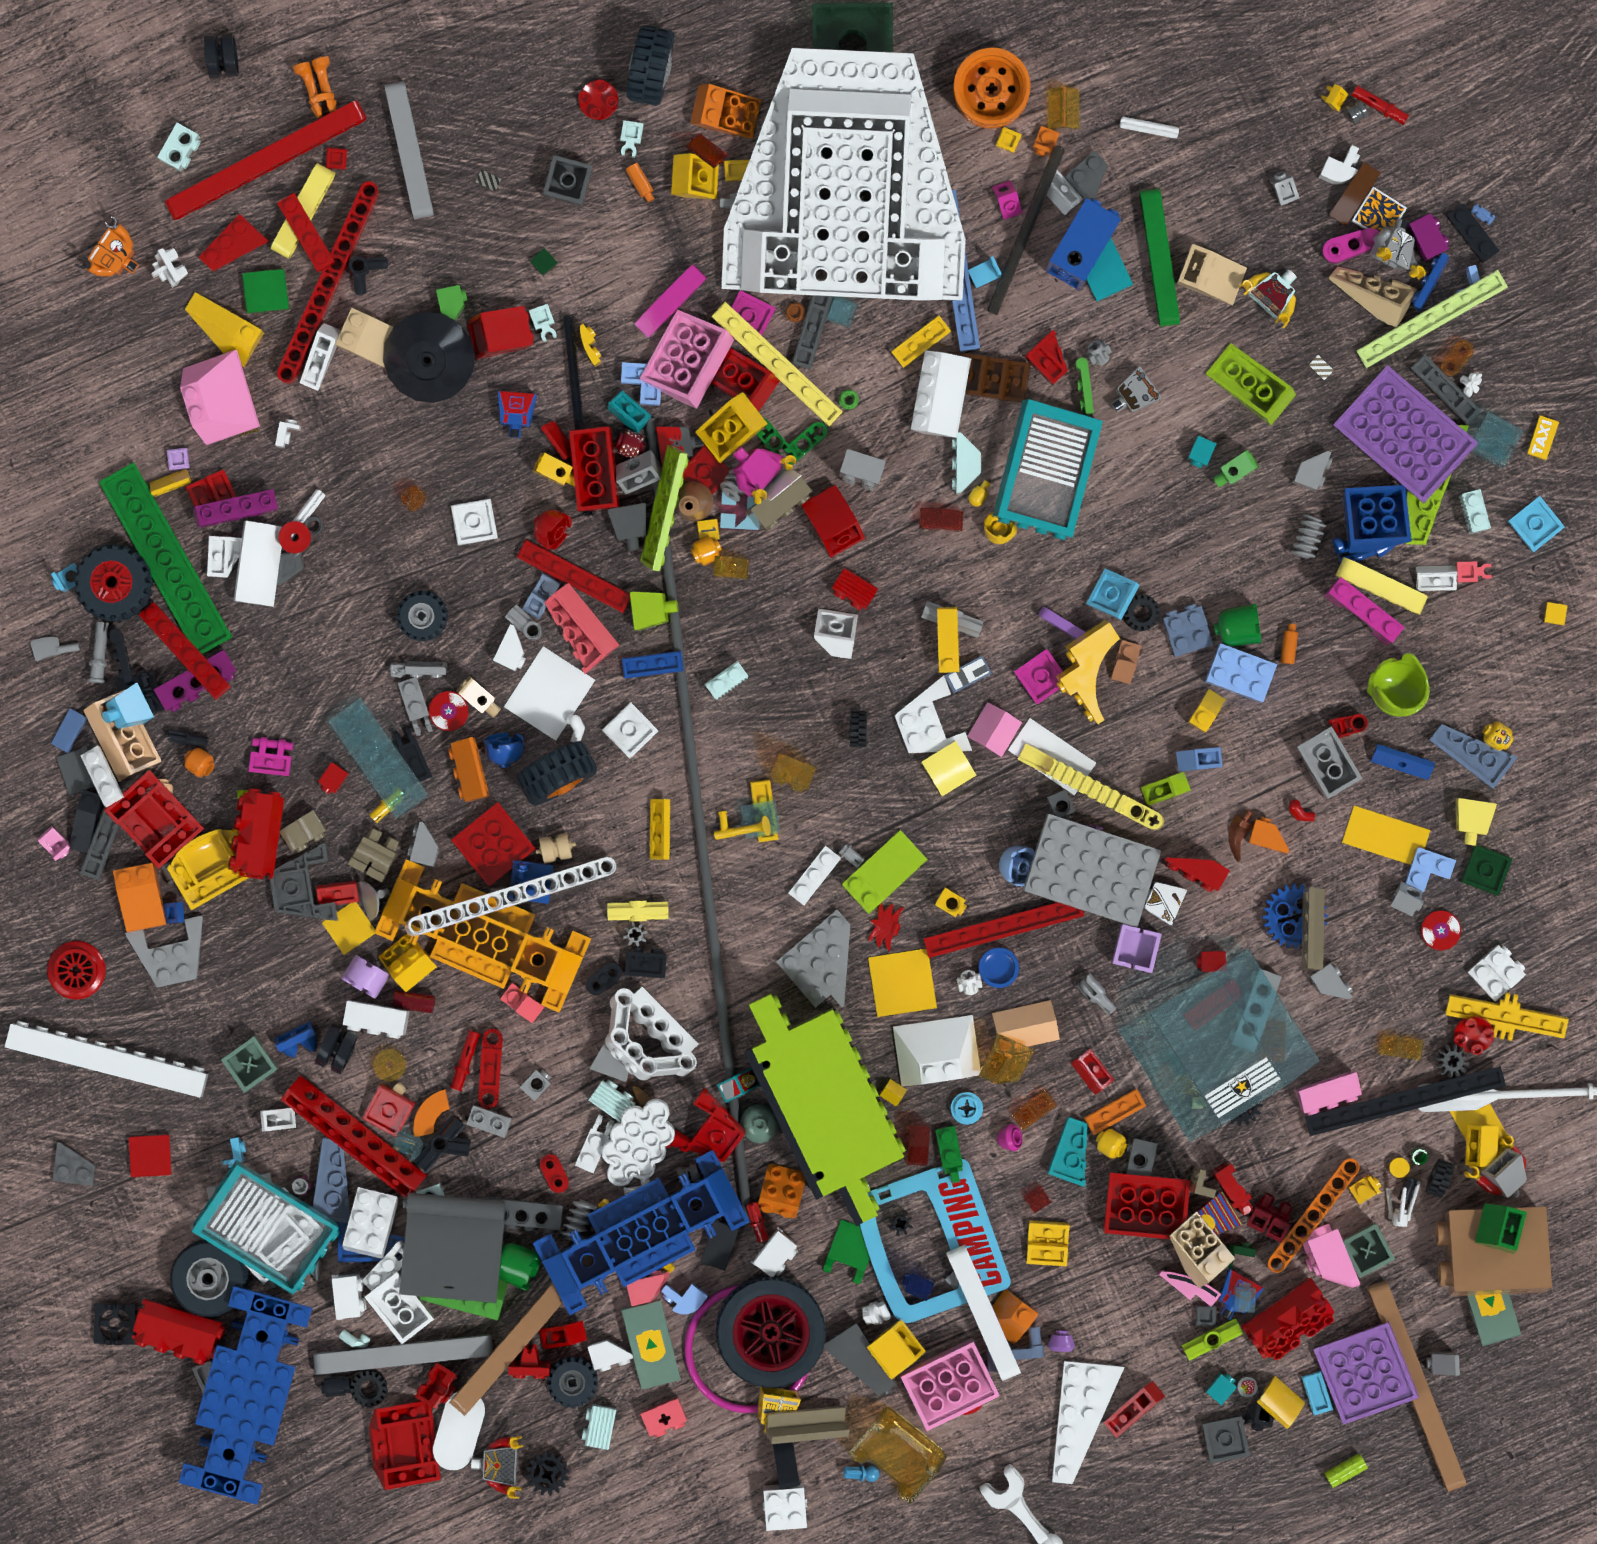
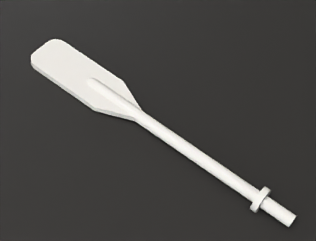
M1588 1083L1586 1088L1510 1091L1492 1089L1418 1109L1422 1112L1477 1110L1497 1099L1588 1096V1099H1593V1095H1597V1087H1593L1592 1083ZM1421 1084V1085H1419L1418 1087L1425 1086V1085H1429V1084Z

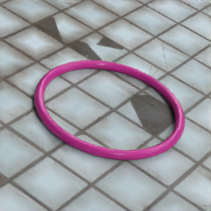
M735 1285L709 1297L693 1315L685 1337V1361L694 1384L710 1401L733 1412L758 1413V1405L735 1404L714 1394L701 1380L693 1360V1338L700 1319L713 1304L727 1297L731 1291L739 1286ZM808 1373L799 1381L794 1382L788 1390L798 1391Z

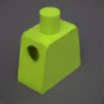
M630 592L634 630L636 631L669 622L668 613L678 612L679 610L677 600L666 601L664 593Z

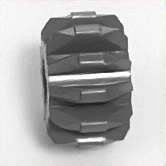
M1453 1044L1451 1049L1449 1045H1445L1446 1052L1441 1049L1438 1050L1442 1057L1436 1056L1435 1060L1441 1061V1063L1436 1064L1435 1067H1443L1440 1074L1444 1075L1447 1072L1448 1078L1452 1077L1453 1072L1455 1077H1460L1458 1070L1463 1073L1466 1072V1069L1462 1066H1469L1470 1063L1463 1059L1468 1058L1469 1055H1461L1464 1048L1461 1047L1457 1050L1456 1044ZM1450 1056L1457 1060L1454 1062V1066L1447 1062L1450 1060Z

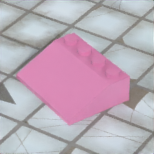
M677 310L644 369L640 380L672 398L697 409L735 339L727 330Z
M972 1338L900 1373V1377L926 1431L1000 1396Z

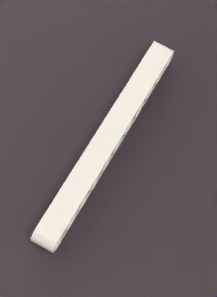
M601 858L415 916L406 922L405 930L410 936H418L604 878L615 872L616 863L612 858ZM603 862L609 865L610 869L608 872L602 870L601 864ZM584 868L590 870V878L583 876L582 871ZM565 874H569L572 877L571 884H567L564 881L563 877ZM546 880L552 881V890H548L545 887ZM528 885L532 886L534 889L533 896H530L526 893V887ZM508 891L515 894L514 902L507 899ZM489 897L496 900L495 908L488 905ZM470 903L477 906L476 914L469 911ZM451 909L458 912L457 920L450 917ZM432 915L439 918L438 926L431 923L430 918ZM413 921H416L420 924V930L418 932L412 930L411 924Z

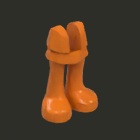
M329 56L311 61L319 81L321 94L317 92L310 62L300 63L292 67L293 72L304 80L309 95L308 102L311 104V110L317 118L323 117L322 108L319 105L320 101L326 100L330 113L336 110V100H334V93L331 91L327 77V67L330 64Z

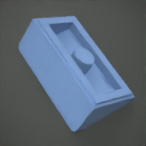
M70 708L51 744L69 753L86 723L87 717Z

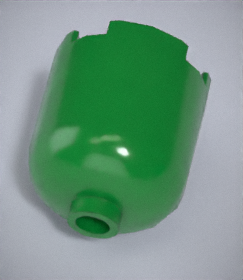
M1257 604L1227 608L1220 612L1218 623H1214L1216 635H1220L1221 641L1224 644L1238 646L1262 643Z
M514 1243L503 1245L499 1279L527 1291L531 1286L528 1284L530 1278L536 1277L541 1264L538 1253Z

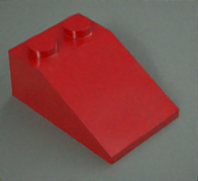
M730 348L711 384L731 398L743 392L759 412L780 381L770 370Z

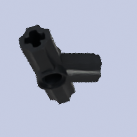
M451 1115L414 1163L428 1173L443 1153L468 1157L471 1139L457 1137L466 1125ZM437 1138L444 1139L446 1145L443 1149L435 1148L434 1141Z

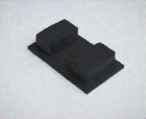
M714 1221L713 1228L717 1235L710 1239L708 1238L701 1263L726 1271L739 1228L731 1231L729 1225Z

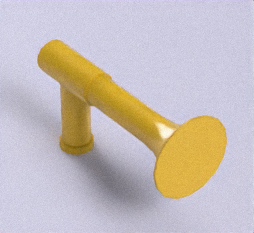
M727 811L718 812L721 830L714 832L716 840L752 832H764L766 836H770L771 826L767 816H763L759 823L728 829Z

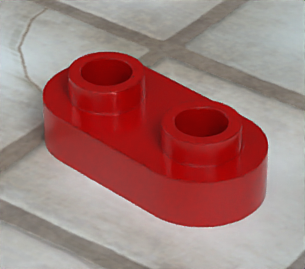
M553 1154L545 1155L540 1161V1168L550 1189L556 1193L564 1192L569 1186V1179L559 1158ZM547 1161L554 1163L553 1168L546 1166ZM555 1180H562V1186H556Z

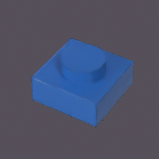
M183 902L164 904L167 924L184 922Z

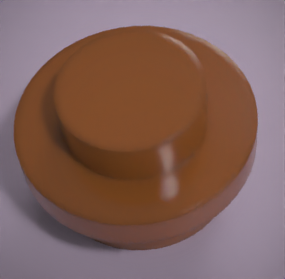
M790 303L785 309V316L790 322H800L805 316V309L800 303Z

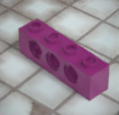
M274 489L195 506L192 511L196 527L200 529L277 511L278 506Z
M225 650L207 659L213 667L220 670V675L227 682L235 678L234 674L237 671ZM188 670L154 689L166 712L171 711L173 713L182 708V703L187 700L189 703L195 701L200 697L199 694L206 690L202 685L199 688L191 686V681L195 677ZM178 687L184 689V695L181 698H176L173 694L174 690Z

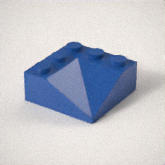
M1403 485L1345 488L1343 506L1349 553L1371 552L1411 542L1406 488Z

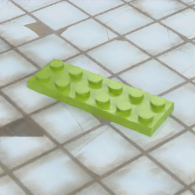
M667 445L661 470V480L658 483L640 559L642 564L654 571H660L661 566L665 562L664 551L665 547L669 544V530L674 524L673 513L674 509L678 506V492L684 481L682 475L688 465L687 453L675 446Z

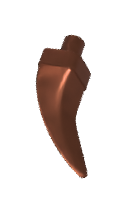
M1247 809L1242 816L1236 814L1229 828V844L1237 862L1241 861L1242 840L1253 826L1249 819L1254 813L1250 809Z

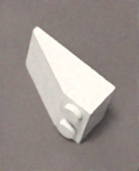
M395 1272L364 1297L400 1343L403 1344L433 1321L434 1315L424 1302L420 1300L419 1296L399 1295L401 1276L398 1272Z

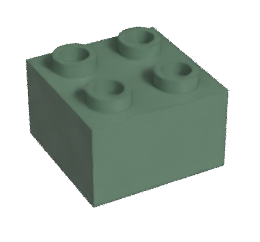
M257 1036L252 1037L221 1059L244 1093L280 1069Z
M1375 1222L1342 1238L1358 1278L1395 1260Z

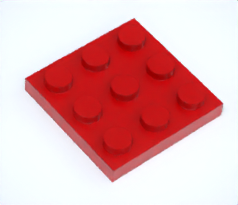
M499 802L451 839L488 887L513 868V860L522 861L536 850Z

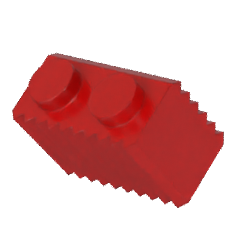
M844 568L834 583L832 590L834 591V596L841 600H844V598L850 600V605L861 611L862 608L864 610L867 609L878 588Z

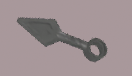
M310 517L305 521L307 527L312 520L319 522V529L315 532L310 531L311 538L323 530V522L317 517ZM302 552L281 554L277 585H282L304 569L301 558Z

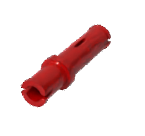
M1357 85L1351 95L1383 113L1384 117H1390L1403 126L1410 115L1396 108L1392 102L1389 104Z
M468 1030L458 1065L454 1067L455 1074L450 1088L462 1092L466 1076L470 1073L469 1067L480 1033Z

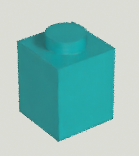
M1197 436L1187 460L1191 461L1190 464L1200 469L1202 466L1206 467L1217 443Z
M1219 1372L1204 1391L1222 1406L1237 1388L1233 1384L1236 1380L1228 1373L1223 1375Z

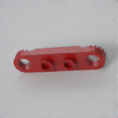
M494 1028L488 1029L482 1038L478 1101L480 1106L485 1109L494 1108L499 1101L503 1035L498 1029ZM488 1034H497L498 1042L496 1044L488 1043ZM486 1093L494 1096V1102L491 1105L483 1102V1096Z

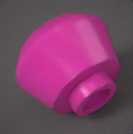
M1014 1124L1004 1127L997 1135L998 1144L1003 1149L1013 1152L1017 1151L1023 1142L1021 1130Z

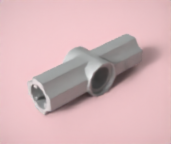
M927 601L921 618L937 623V608H942V606ZM957 610L958 631L978 638L984 621L964 615L963 612Z

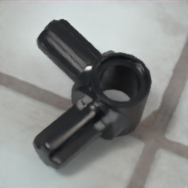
M368 255L354 256L350 260V276H353L356 295L367 293L365 275H368L369 270L388 268L387 257L368 258ZM357 259L362 260L364 263V268L360 271L355 270L353 267V262Z

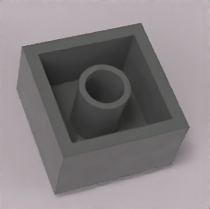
M553 155L543 192L544 197L583 208L593 173V166Z

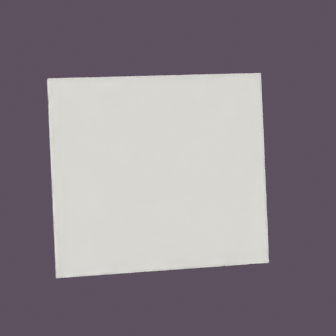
M543 646L504 707L549 737L557 740L567 725L566 719L568 715L574 714L595 682V679L584 674V672Z

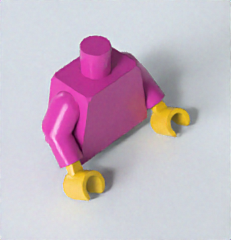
M740 446L733 452V456L739 461L733 469L738 489L749 497H754L755 504H761L762 499L760 497L766 500L767 493L763 489L783 468L782 464H784L785 469L788 471L793 469V466L788 464V462L796 464V458L792 455L784 458L783 455L756 448L747 453Z

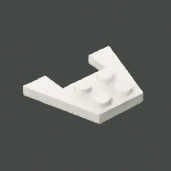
M944 676L894 715L908 753L938 752L954 741L957 742L962 751H972L965 732L946 739L932 701L951 695Z

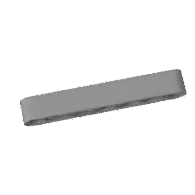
M400 81L384 85L414 220L433 216V207L405 82Z

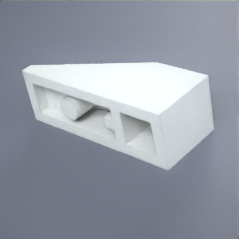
M325 323L319 328L300 384L317 391L320 389L337 348L335 343L341 330Z

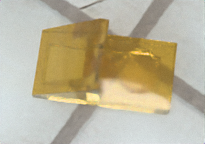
M715 556L714 576L718 578L748 579L749 559Z

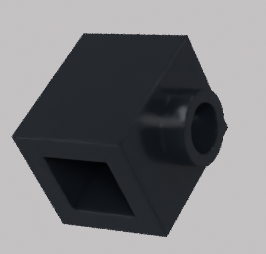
M1258 1403L1248 1404L1244 1424L1251 1426V1429L1255 1431L1272 1428L1274 1417Z

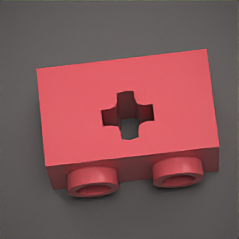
M679 1397L641 1412V1417L649 1436L654 1435L655 1438L666 1434L665 1430L673 1427L676 1430L685 1426L684 1422L687 1421V1416ZM662 1414H665V1416H670V1418H668V1423L659 1420L661 1419Z

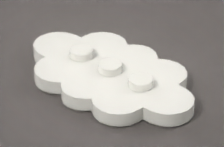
M651 1099L643 1108L636 1105L625 1108L621 1115V1122L612 1126L610 1131L611 1139L607 1140L602 1147V1157L604 1161L610 1164L607 1176L612 1184L625 1186L630 1183L633 1177L647 1179L654 1174L655 1163L665 1158L666 1146L673 1141L675 1130L673 1125L667 1121L669 1107L663 1100Z

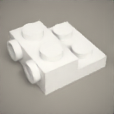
M1499 945L1493 947L1467 971L1494 1002L1526 975L1523 972L1525 967L1518 960L1514 962L1509 957L1512 953L1504 945L1502 947Z

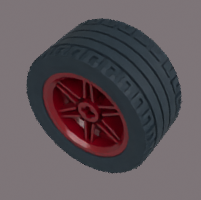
M780 1276L755 1277L737 1286L725 1298L716 1320L717 1345L726 1365L743 1381L765 1388L787 1386L806 1376L819 1360L826 1339L825 1320L814 1297L797 1282ZM775 1308L781 1310L779 1316L773 1314ZM754 1313H760L761 1318L755 1320L753 1318ZM789 1323L794 1325L793 1331L787 1330L786 1326ZM774 1327L776 1335L767 1337L768 1333H765V1330ZM749 1332H753L755 1334V1337L752 1340H749L747 1338V1334ZM787 1343L788 1349L785 1351L781 1350L780 1345ZM762 1347L768 1349L766 1355L761 1354L760 1350Z

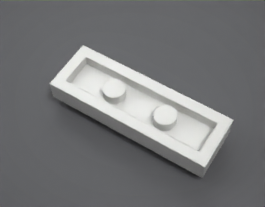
M98 745L80 755L104 806L108 807L124 798L109 764Z
M825 846L788 894L802 905H805L841 858Z

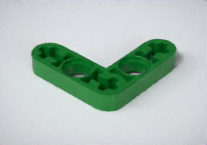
M764 418L768 423L765 426L766 430L770 432L772 429L774 433L768 435L766 440L763 439V436L766 434L762 430L756 434L769 451L777 452L785 445L787 447L784 449L786 454L791 453L797 462L826 437L827 428L823 423L816 422L788 444L773 425ZM814 427L818 429L822 427L823 435L821 437L816 435L813 438L816 442L812 444L811 439L806 434L809 433L811 436L815 432ZM778 437L781 442L779 447L772 448L769 445L770 438ZM800 439L808 441L809 447L806 450H800L797 447V442Z

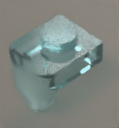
M399 1131L393 1149L411 1155L409 1160L411 1162L421 1154L424 1144L419 1137Z

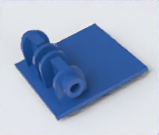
M513 860L510 887L553 874L554 865ZM550 880L545 881V887L548 890H551L552 881ZM528 885L526 893L530 896L534 895V889ZM510 891L509 899H514L515 901V894ZM550 894L530 900V902L549 904Z

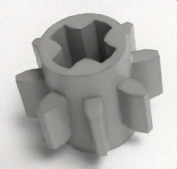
M1096 340L1088 345L1089 352L1085 353L1092 365H1103L1108 362L1110 358L1108 354L1112 351L1105 341Z
M633 922L631 929L624 928L628 935L623 938H629V946L632 942H636V946L639 947V941L646 942L643 934H647L648 931L641 930L643 924L635 927ZM633 929L641 932V936L638 937L637 941L630 937Z

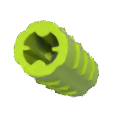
M1360 1453L1324 1472V1475L1331 1487L1334 1488L1368 1469Z

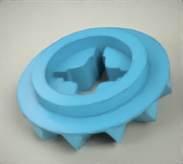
M960 1093L951 1103L952 1116L961 1124H973L982 1115V1102L973 1093ZM966 1099H968L969 1106L976 1108L970 1110L967 1117L964 1110L958 1109V1107L965 1106Z

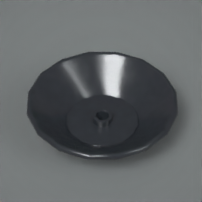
M421 312L407 316L393 327L385 342L383 362L388 378L399 392L415 401L435 403L452 398L465 387L473 373L475 353L470 336L458 322L441 313ZM425 356L430 357V363L424 361Z

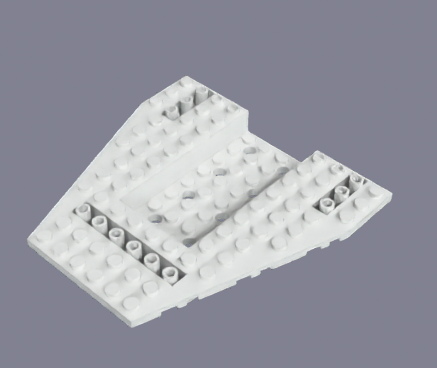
M792 48L724 227L722 289H736L759 293L902 300H963L966 239L914 53ZM824 147H829L832 150L831 158L825 159L822 157L821 150ZM865 149H870L873 152V158L869 161L862 158L861 154ZM822 188L830 190L831 196L829 199L824 200L819 196ZM862 190H868L871 193L869 201L861 200L860 192ZM826 229L829 232L828 239H819L818 231ZM860 231H867L869 233V240L861 242L858 239V233ZM819 269L827 272V278L823 281L816 278V272ZM860 271H864L868 276L867 281L863 283L856 279V274Z

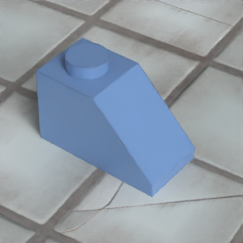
M1221 747L1176 752L1178 772L1223 767Z

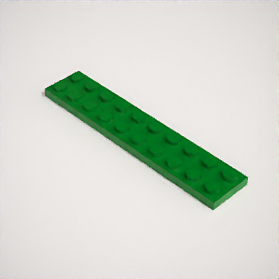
M133 462L99 481L138 553L149 566L152 578L186 638L202 655L232 639L233 636L156 499L151 494L136 464Z

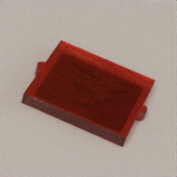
M702 134L692 138L686 147L712 168L719 164L722 165L724 159L728 156V154Z

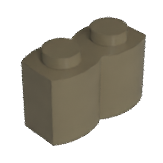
M312 810L280 830V834L291 852L296 850L299 853L308 847L306 843L311 840L317 842L325 837L324 832L327 829L316 811Z

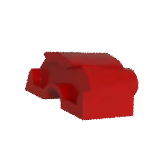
M436 1363L428 1372V1382L418 1387L415 1397L430 1407L438 1409V1405L441 1402L447 1403L455 1390V1387L452 1385L457 1376L452 1371Z

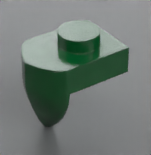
M1240 1242V1245L1227 1244V1249L1233 1256L1239 1254L1255 1258L1256 1249L1252 1248V1244ZM1233 1261L1228 1265L1229 1269L1232 1268Z

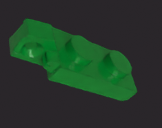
M956 1127L937 1129L935 1131L945 1174L950 1173L952 1184L960 1182L958 1172L963 1171V1162Z

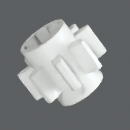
M972 970L962 972L961 978H957L959 992L964 991L966 995H974L978 992V988H982L980 974H975Z

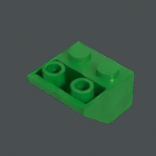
M1485 1203L1474 1243L1514 1254L1519 1246L1527 1212L1508 1206Z

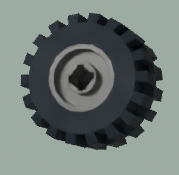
M567 1355L564 1358H559L552 1365L547 1378V1388L549 1389L550 1396L563 1407H581L594 1397L597 1390V1371L594 1370L591 1362H588L585 1357H579L580 1355Z

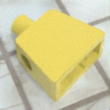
M1456 798V831L1466 832L1464 844L1476 846L1477 834L1487 835L1497 804Z

